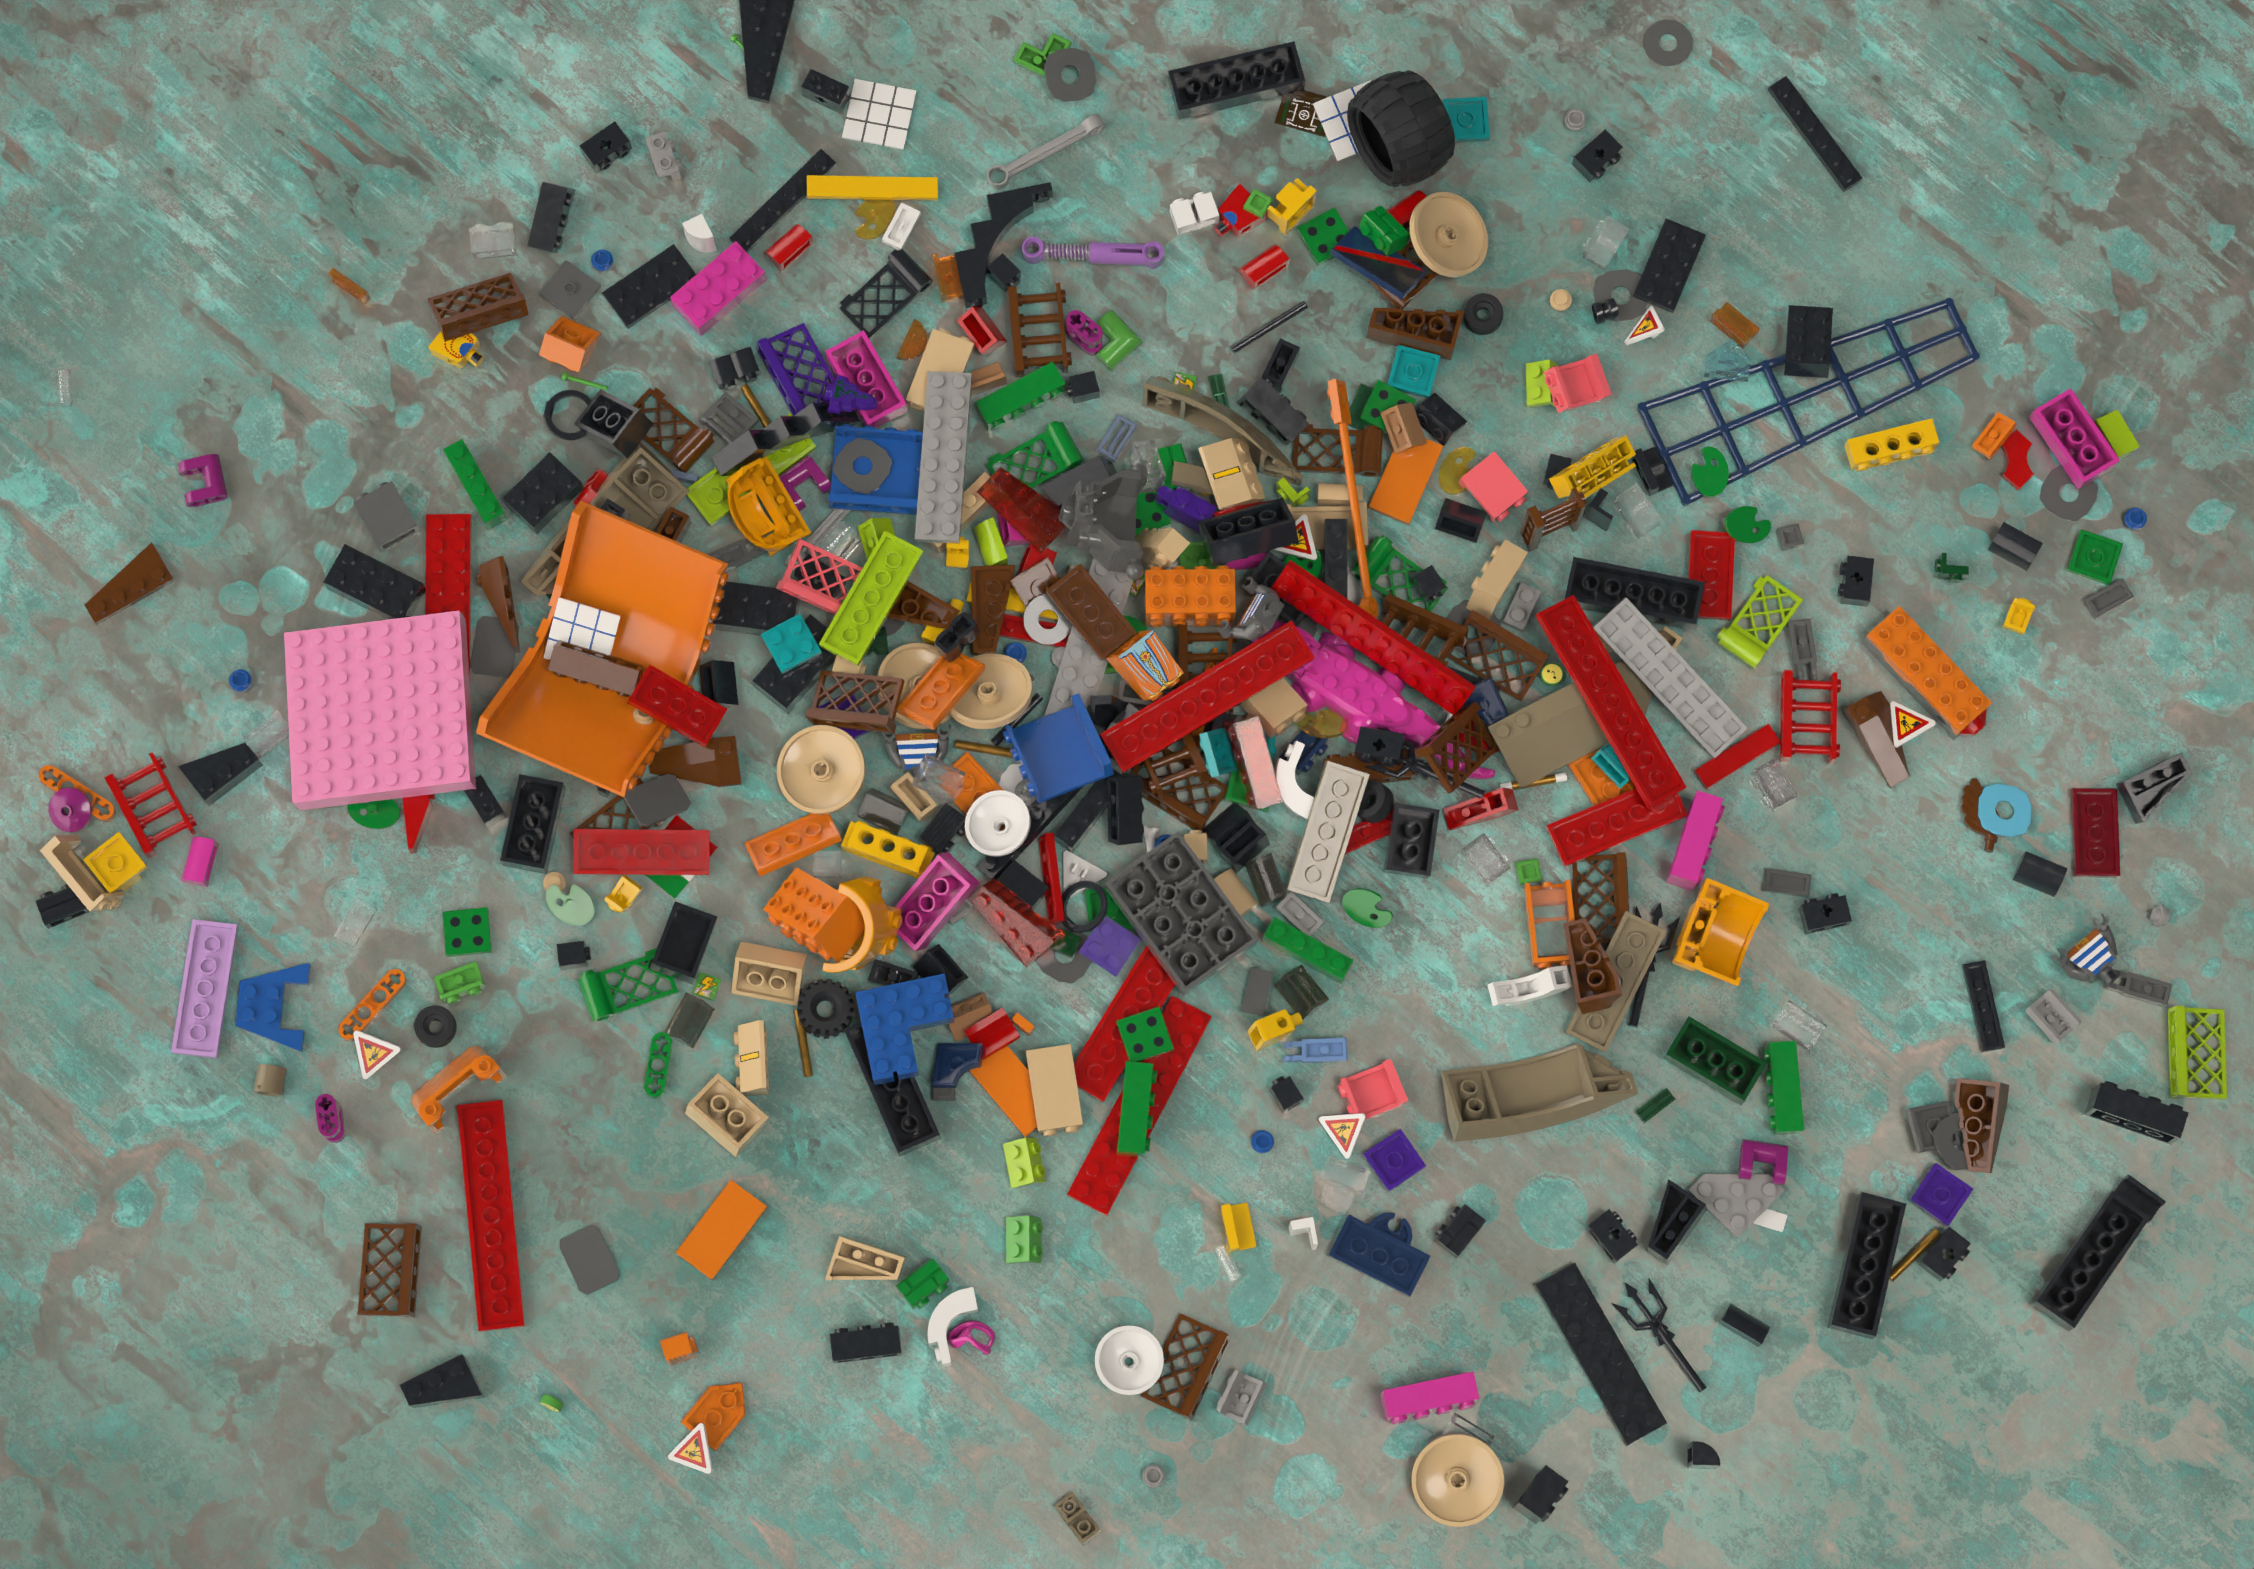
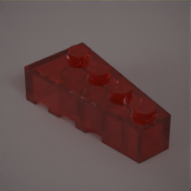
M1002 467L977 491L987 503L1040 553L1065 529V525L1059 521L1060 507Z
M1247 713L1224 720L1234 757L1240 770V778L1247 791L1245 796L1248 805L1258 810L1283 802L1260 717Z
M995 878L982 885L968 898L1026 968L1040 959L1066 935L1061 929L1057 930L1053 927L1051 921L1047 918H1042L1035 913L1030 905L1018 900L1017 895Z

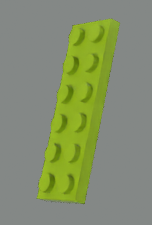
M808 438L771 453L767 458L779 476L816 450L817 447ZM716 467L688 487L690 491L686 494L711 527L730 513L728 483L726 482V479L730 476H721ZM748 490V491H746V492L740 494V495H739V498L742 497L743 495H745V494L751 492V490Z
M884 531L822 637L819 646L859 667L922 558L924 551Z

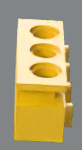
M1931 418L1847 439L1844 447L1851 470L1856 469L1857 472L1888 465L1900 460H1908L1920 455L1931 454L1935 452L1940 442L1933 419ZM1909 440L1914 441L1917 445L1911 444ZM1888 446H1893L1895 450H1891ZM1867 451L1873 452L1874 455H1869Z
M1627 435L1614 438L1549 478V481L1558 498L1569 496L1574 487L1587 498L1600 490V488H1603L1636 467L1635 463L1629 464L1627 461L1635 456L1636 453Z
M859 820L856 823L850 822L841 844V848L845 852L917 879L935 859V853L932 852V848L923 844H915L905 837L894 836L884 829L873 828ZM866 837L874 839L870 844H864L862 841ZM886 845H893L895 847L891 852L883 850ZM907 853H914L916 855L912 860L904 858Z

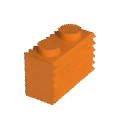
M687 1332L660 1340L665 1359L671 1366L673 1364L677 1365L678 1362H686L687 1359H695V1353L699 1352L695 1338L693 1336L690 1337Z

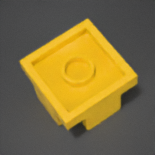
M1296 178L1294 184L1289 182L1276 195V199L1280 204L1276 208H1273L1271 205L1267 208L1268 217L1279 226V230L1285 236L1315 206L1317 190L1311 185L1307 187Z
M120 832L116 833L83 859L109 893L117 892L120 889L125 892L142 878L139 874L148 868Z

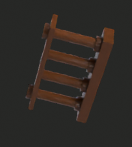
M1056 283V293L1022 295L1021 293L1017 294V286L1008 287L1016 377H1024V369H1028V367L1043 366L1051 362L1063 364L1064 373H1068V366L1072 365L1071 352L1066 350L1062 303H1066L1065 290H1061L1060 283ZM1057 301L1058 313L1032 316L1019 314L1018 307L1023 306L1022 304ZM1059 322L1060 334L1033 337L1021 335L1020 328L1024 327V325ZM1061 343L1062 355L1033 358L1023 356L1022 348H1026V346Z
M1576 487L1572 488L1567 501L1543 512L1542 510L1538 511L1536 505L1527 509L1520 534L1529 552L1538 548L1541 537L1567 525H1570L1573 532L1577 531L1587 502L1584 494L1578 492Z
M1389 593L1385 598L1383 607L1385 617L1382 623L1388 627L1393 619L1406 623L1400 632V635L1405 639L1408 638L1414 627L1426 632L1417 646L1423 651L1426 650L1434 636L1445 640L1446 642L1437 657L1429 654L1445 666H1448V661H1445L1453 646L1464 647L1469 628Z
M1187 623L1185 625L1178 624L1179 667L1184 672L1179 676V687L1200 675L1189 672L1188 665H1193L1194 662L1224 661L1233 655V643H1237V638L1233 637V635L1229 638H1223L1219 632L1192 633V631H1188ZM1228 641V653L1193 654L1192 651H1188V644H1193V642Z
M1191 734L1178 741H1182L1184 747H1181L1182 750L1151 762L1149 759L1142 762L1150 778V781H1148L1152 794L1157 793L1159 800L1164 799L1163 787L1194 776V778L1198 776L1201 784L1210 781L1206 765ZM1184 758L1191 760L1190 768L1159 780L1155 775L1154 770Z

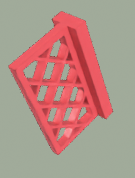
M798 539L782 580H779L776 589L836 615L843 603L840 600H845L847 596L842 582L853 579V582H855L856 577L863 568L802 539ZM802 546L808 548L812 558L803 562L799 554ZM828 557L832 567L821 570L818 558ZM814 561L818 573L808 576L804 564ZM845 565L848 567L851 576L841 580L837 568ZM800 566L804 578L798 581L791 579L792 570ZM833 570L837 582L827 585L823 573ZM819 575L823 587L815 590L812 588L809 579ZM835 585H839L843 595L837 599L833 598L829 591V588Z

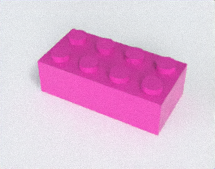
M735 241L670 297L671 303L695 331L702 336L767 281L766 274Z
M864 330L825 351L826 359L836 376L839 374L847 377L849 382L858 385L860 391L867 392L878 400L876 409L866 411L856 409L865 426L878 428L908 412L904 398Z
M2071 388L2035 409L2029 417L2078 490L2114 469L2120 461Z
M1698 790L1695 793L1666 881L1667 884L1692 891L1695 885L1699 886L1700 882H1702L1705 873L1702 865H1706V862L1709 860L1712 848L1708 846L1709 844L1712 845L1718 831L1715 823H1719L1725 806L1721 805L1723 798Z
M949 852L938 854L895 906L902 909L900 915L902 916V924L897 930V934L914 951L926 949L980 882Z
M1474 1371L1387 1389L1381 1393L1386 1422L1392 1421L1393 1425L1406 1422L1408 1420L1407 1417L1414 1416L1415 1420L1427 1418L1431 1412L1437 1411V1415L1447 1414L1455 1407H1459L1460 1410L1470 1409L1480 1399Z

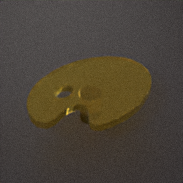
M893 200L864 201L857 209L856 216L865 218L866 222L855 230L856 236L863 240H872L884 234L895 215ZM875 224L876 228L870 230L869 226Z
M1468 447L1455 449L1444 459L1439 471V485L1445 493L1457 495L1467 490V488L1463 489L1458 482L1461 477L1471 470L1467 468V464L1476 456L1473 449ZM1462 458L1463 462L1457 464L1456 460Z
M1325 709L1318 711L1316 717L1305 712V717L1297 723L1302 731L1319 738H1335L1346 731L1345 720L1337 713Z

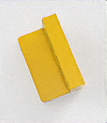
M1248 1204L1221 1205L1230 1253L1255 1248L1256 1240Z

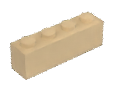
M986 472L964 492L961 533L1001 495V486ZM926 542L938 554L946 548V543Z

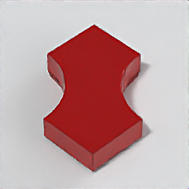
M2016 429L2001 446L2007 457V468L2002 477L2019 491L2034 473L2027 462L2028 450L2032 443Z
M597 469L583 484L584 487L573 504L577 506L580 501L590 504L598 495V489L608 475L603 470Z

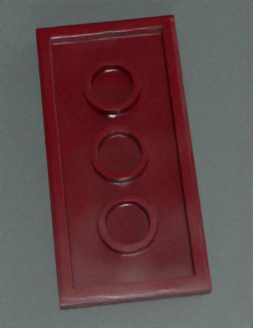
M2072 788L2074 877L2119 878L2120 850L2117 789Z

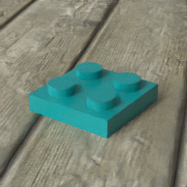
M1487 97L1443 99V104L1454 129L1455 142L1489 141Z
M1398 345L1388 385L1401 392L1429 398L1440 355Z
M801 614L761 634L782 674L822 654Z
M1226 727L1199 734L1201 738L1200 746L1205 753L1207 760L1206 768L1211 774V778L1237 771Z

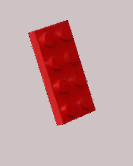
M1691 530L1688 579L1705 582L1699 619L1731 620L1735 539L1727 532Z
M650 664L627 702L629 705L704 748L727 711V708Z

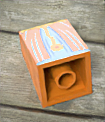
M1153 630L1139 631L1106 657L1107 661L1142 700H1156L1163 694L1162 690L1167 686L1170 688L1180 681L1179 676L1184 673Z

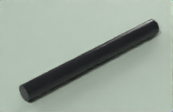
M1305 301L1300 302L1231 345V350L1234 354L1306 310L1308 308Z

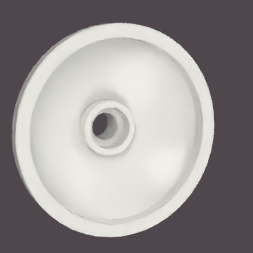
M1003 790L988 792L979 797L968 810L965 819L966 836L970 844L982 854L993 857L1010 854L1019 848L1027 838L1031 825L1030 813L1026 804L1017 795ZM1005 825V829L1000 831V826Z
M1121 1326L1111 1330L1101 1339L1096 1349L1095 1368L1100 1380L1110 1390L1119 1394L1136 1395L1147 1391L1157 1382L1163 1370L1164 1356L1158 1340L1150 1332L1137 1326ZM1131 1358L1134 1363L1131 1366H1127L1125 1360Z

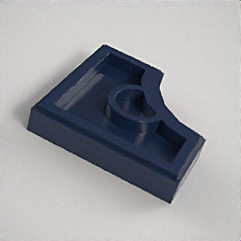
M1492 677L1474 683L1473 685L1476 686L1474 691L1462 705L1463 707L1476 701L1481 708L1477 714L1485 720L1488 726L1510 716Z
M938 1043L932 1084L934 1088H956L960 1078L966 1072L974 1068H980L984 1049L982 1043Z

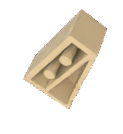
M1144 528L1135 538V542H1139L1140 548L1143 550L1141 559L1147 564L1149 570L1151 567H1162L1163 570H1167L1190 544L1174 528H1161L1160 531L1156 528H1152L1151 531L1148 528Z
M1506 539L1501 547L1496 545L1491 554V557H1493L1492 561H1486L1481 570L1483 573L1482 577L1477 576L1471 586L1474 591L1466 609L1470 611L1473 609L1490 620L1497 604L1501 602L1502 596L1523 565L1528 552Z
M841 1235L838 1238L825 1280H898L907 1257Z

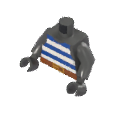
M1251 576L1246 577L1250 584L1247 586L1242 584V587L1249 594H1254L1255 592L1256 594L1253 596L1235 628H1232L1227 620L1220 622L1223 627L1221 629L1217 628L1223 638H1229L1233 635L1236 638L1254 641L1270 631L1284 607V604L1280 602L1278 593L1267 586L1259 585Z
M941 723L938 725L937 733L896 734L895 731V734H886L882 732L883 737L886 739L885 744L889 758L896 768L903 770V774L909 772L919 785H925V773L935 772V767H939L948 754L950 724L946 732L941 730Z
M2101 913L2103 921L2100 924L2097 918H2093V924L2100 927L2099 930L2095 928L2068 952L2065 949L2057 948V951L2060 953L2059 958L2057 955H2051L2053 961L2060 962V967L2069 978L2094 983L2101 977L2108 985H2111L2119 977L2112 969L2116 963L2118 953L2115 938L2108 926L2109 918L2107 915Z

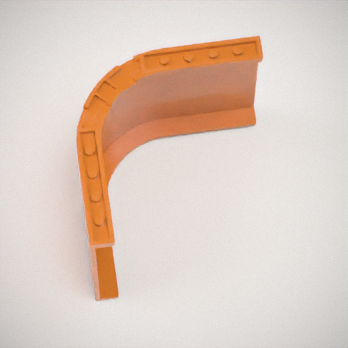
M580 501L571 514L556 582L548 604L551 606V610L547 619L543 618L536 633L538 640L534 648L529 647L519 665L481 714L476 734L625 797L629 790L633 791L638 777L642 778L646 765H651L655 752H660L664 739H669L672 729L656 719L647 725L636 722L633 717L635 707L627 703L630 696H621L612 689H599L595 684L589 682L587 684L579 683L573 677H559L553 671L548 670L550 660L543 657L558 598H565L620 615L621 618L611 656L643 665L642 676L650 664L694 689V686L691 685L703 654L707 653L711 645V641L708 639L713 634L716 626L713 624V620L717 618L720 607H717V605L721 602L724 595L722 586L726 584L729 574L726 573L728 563Z

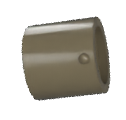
M258 1064L253 1092L266 1096L282 1097L287 1069L275 1065Z

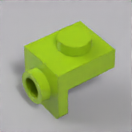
M1284 477L1277 482L1276 494L1279 498L1283 497L1284 501L1286 500L1291 504V507L1296 505L1302 506L1309 500L1310 488L1308 486L1297 494Z

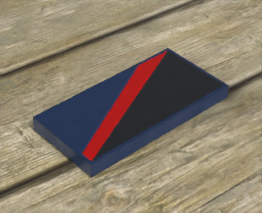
M1356 226L1331 249L1330 255L1401 300L1425 277L1427 272L1397 252L1386 256Z

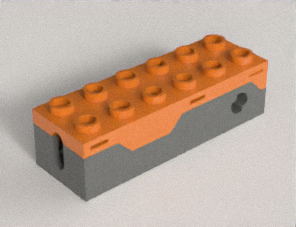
M1900 606L1867 634L1862 644L1953 740L1959 735H1976L1986 726V712L1992 702Z

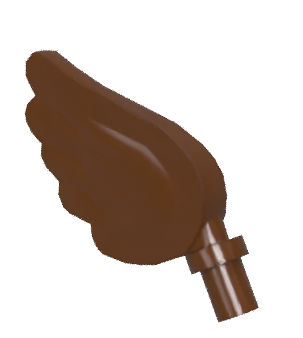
M1972 778L1969 785L1963 788L1964 795L1961 799L1963 803L1961 811L1965 815L1964 823L1975 833L1985 836L1984 851L1992 853L1998 837L1981 826V821L1978 817V804L1983 789L1979 780Z

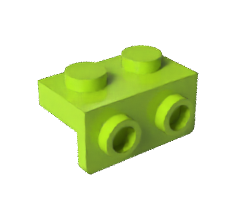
M1550 359L1526 363L1527 406L1530 408L1550 404L1554 406L1552 394L1545 382L1544 372L1554 366L1559 367V365Z
M1025 1137L1003 1144L1011 1188L1045 1182V1168L1042 1164L1041 1146L1037 1138Z

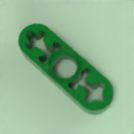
M659 1032L652 1038L644 1085L647 1095L654 1099L662 1097L665 1093L673 1046L671 1037L664 1032ZM663 1037L668 1045L663 1046L662 1051L663 1054L667 1053L666 1057L660 1054L654 1055V1052L659 1053L660 1049L656 1041H660ZM657 1059L665 1062L664 1069L659 1072L652 1069V1064ZM651 1074L663 1076V1079L658 1078V1086L661 1087V1090H657L656 1093H653L652 1089L649 1088V1086L654 1085L655 1081L654 1077H650Z

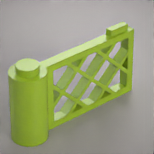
M1768 575L1765 578L1761 576L1753 585V588L1756 590L1729 628L1723 627L1717 636L1720 640L1718 642L1720 646L1754 669L1803 601L1801 597ZM1766 583L1775 588L1776 595H1764L1763 587ZM1789 597L1796 602L1792 608L1783 609L1781 598ZM1777 599L1779 609L1768 611L1766 600ZM1762 601L1764 612L1753 613L1751 604ZM1780 614L1782 623L1771 626L1769 615ZM1765 616L1767 626L1756 628L1754 617ZM1750 618L1752 629H1743L1737 624L1740 619ZM1768 630L1770 640L1767 644L1758 639L1757 632Z

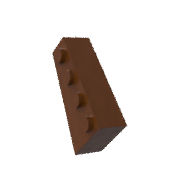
M1374 308L1366 338L1395 346L1402 345L1440 355V358L1451 360L1464 311L1445 312V310H1436V312L1423 311V309L1404 311L1401 308Z

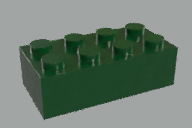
M1690 1016L1684 1022L1663 1058L1740 1105L1745 1102L1767 1065V1062Z

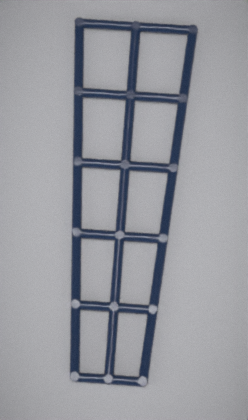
M1947 298L1941 302L1832 338L1830 364L1837 378L1789 398H1785L1771 369L1785 364V355L1708 381H1702L1691 387L1638 404L1637 411L1640 413L1662 461L1665 460L1667 463L1665 468L1679 495L1681 504L1688 506L1705 496L1698 490L1689 495L1687 494L1670 456L1722 435L1738 468L1737 471L1729 474L1727 485L1857 420H1861L1863 417L1915 391H1919L1977 362L1980 354L1977 352L1967 332V327L1962 322L1953 299ZM1947 309L1956 327L1955 329L1904 349L1894 326ZM1886 330L1896 353L1845 374L1832 347ZM1960 336L1969 356L1919 380L1909 357ZM1901 361L1911 384L1861 408L1849 382ZM1763 371L1777 403L1725 423L1710 389ZM1841 385L1854 413L1804 437L1790 406ZM1701 392L1718 427L1666 448L1648 410ZM1782 410L1796 442L1746 466L1730 431Z

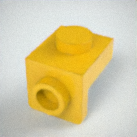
M960 537V544L946 543V566L968 568L969 540Z
M2015 598L2010 605L2002 627L2023 635L2036 606L2031 604V601L2028 599Z
M623 875L611 894L605 897L604 901L608 903L612 910L622 913L630 909L643 887L627 875Z

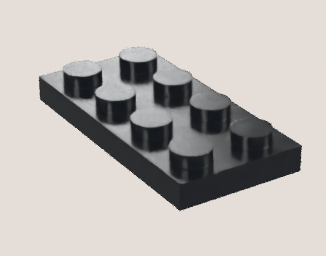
M1666 218L1633 297L1673 313L1706 234Z
M673 244L602 292V294L626 328L629 329L671 300L670 297L697 274Z

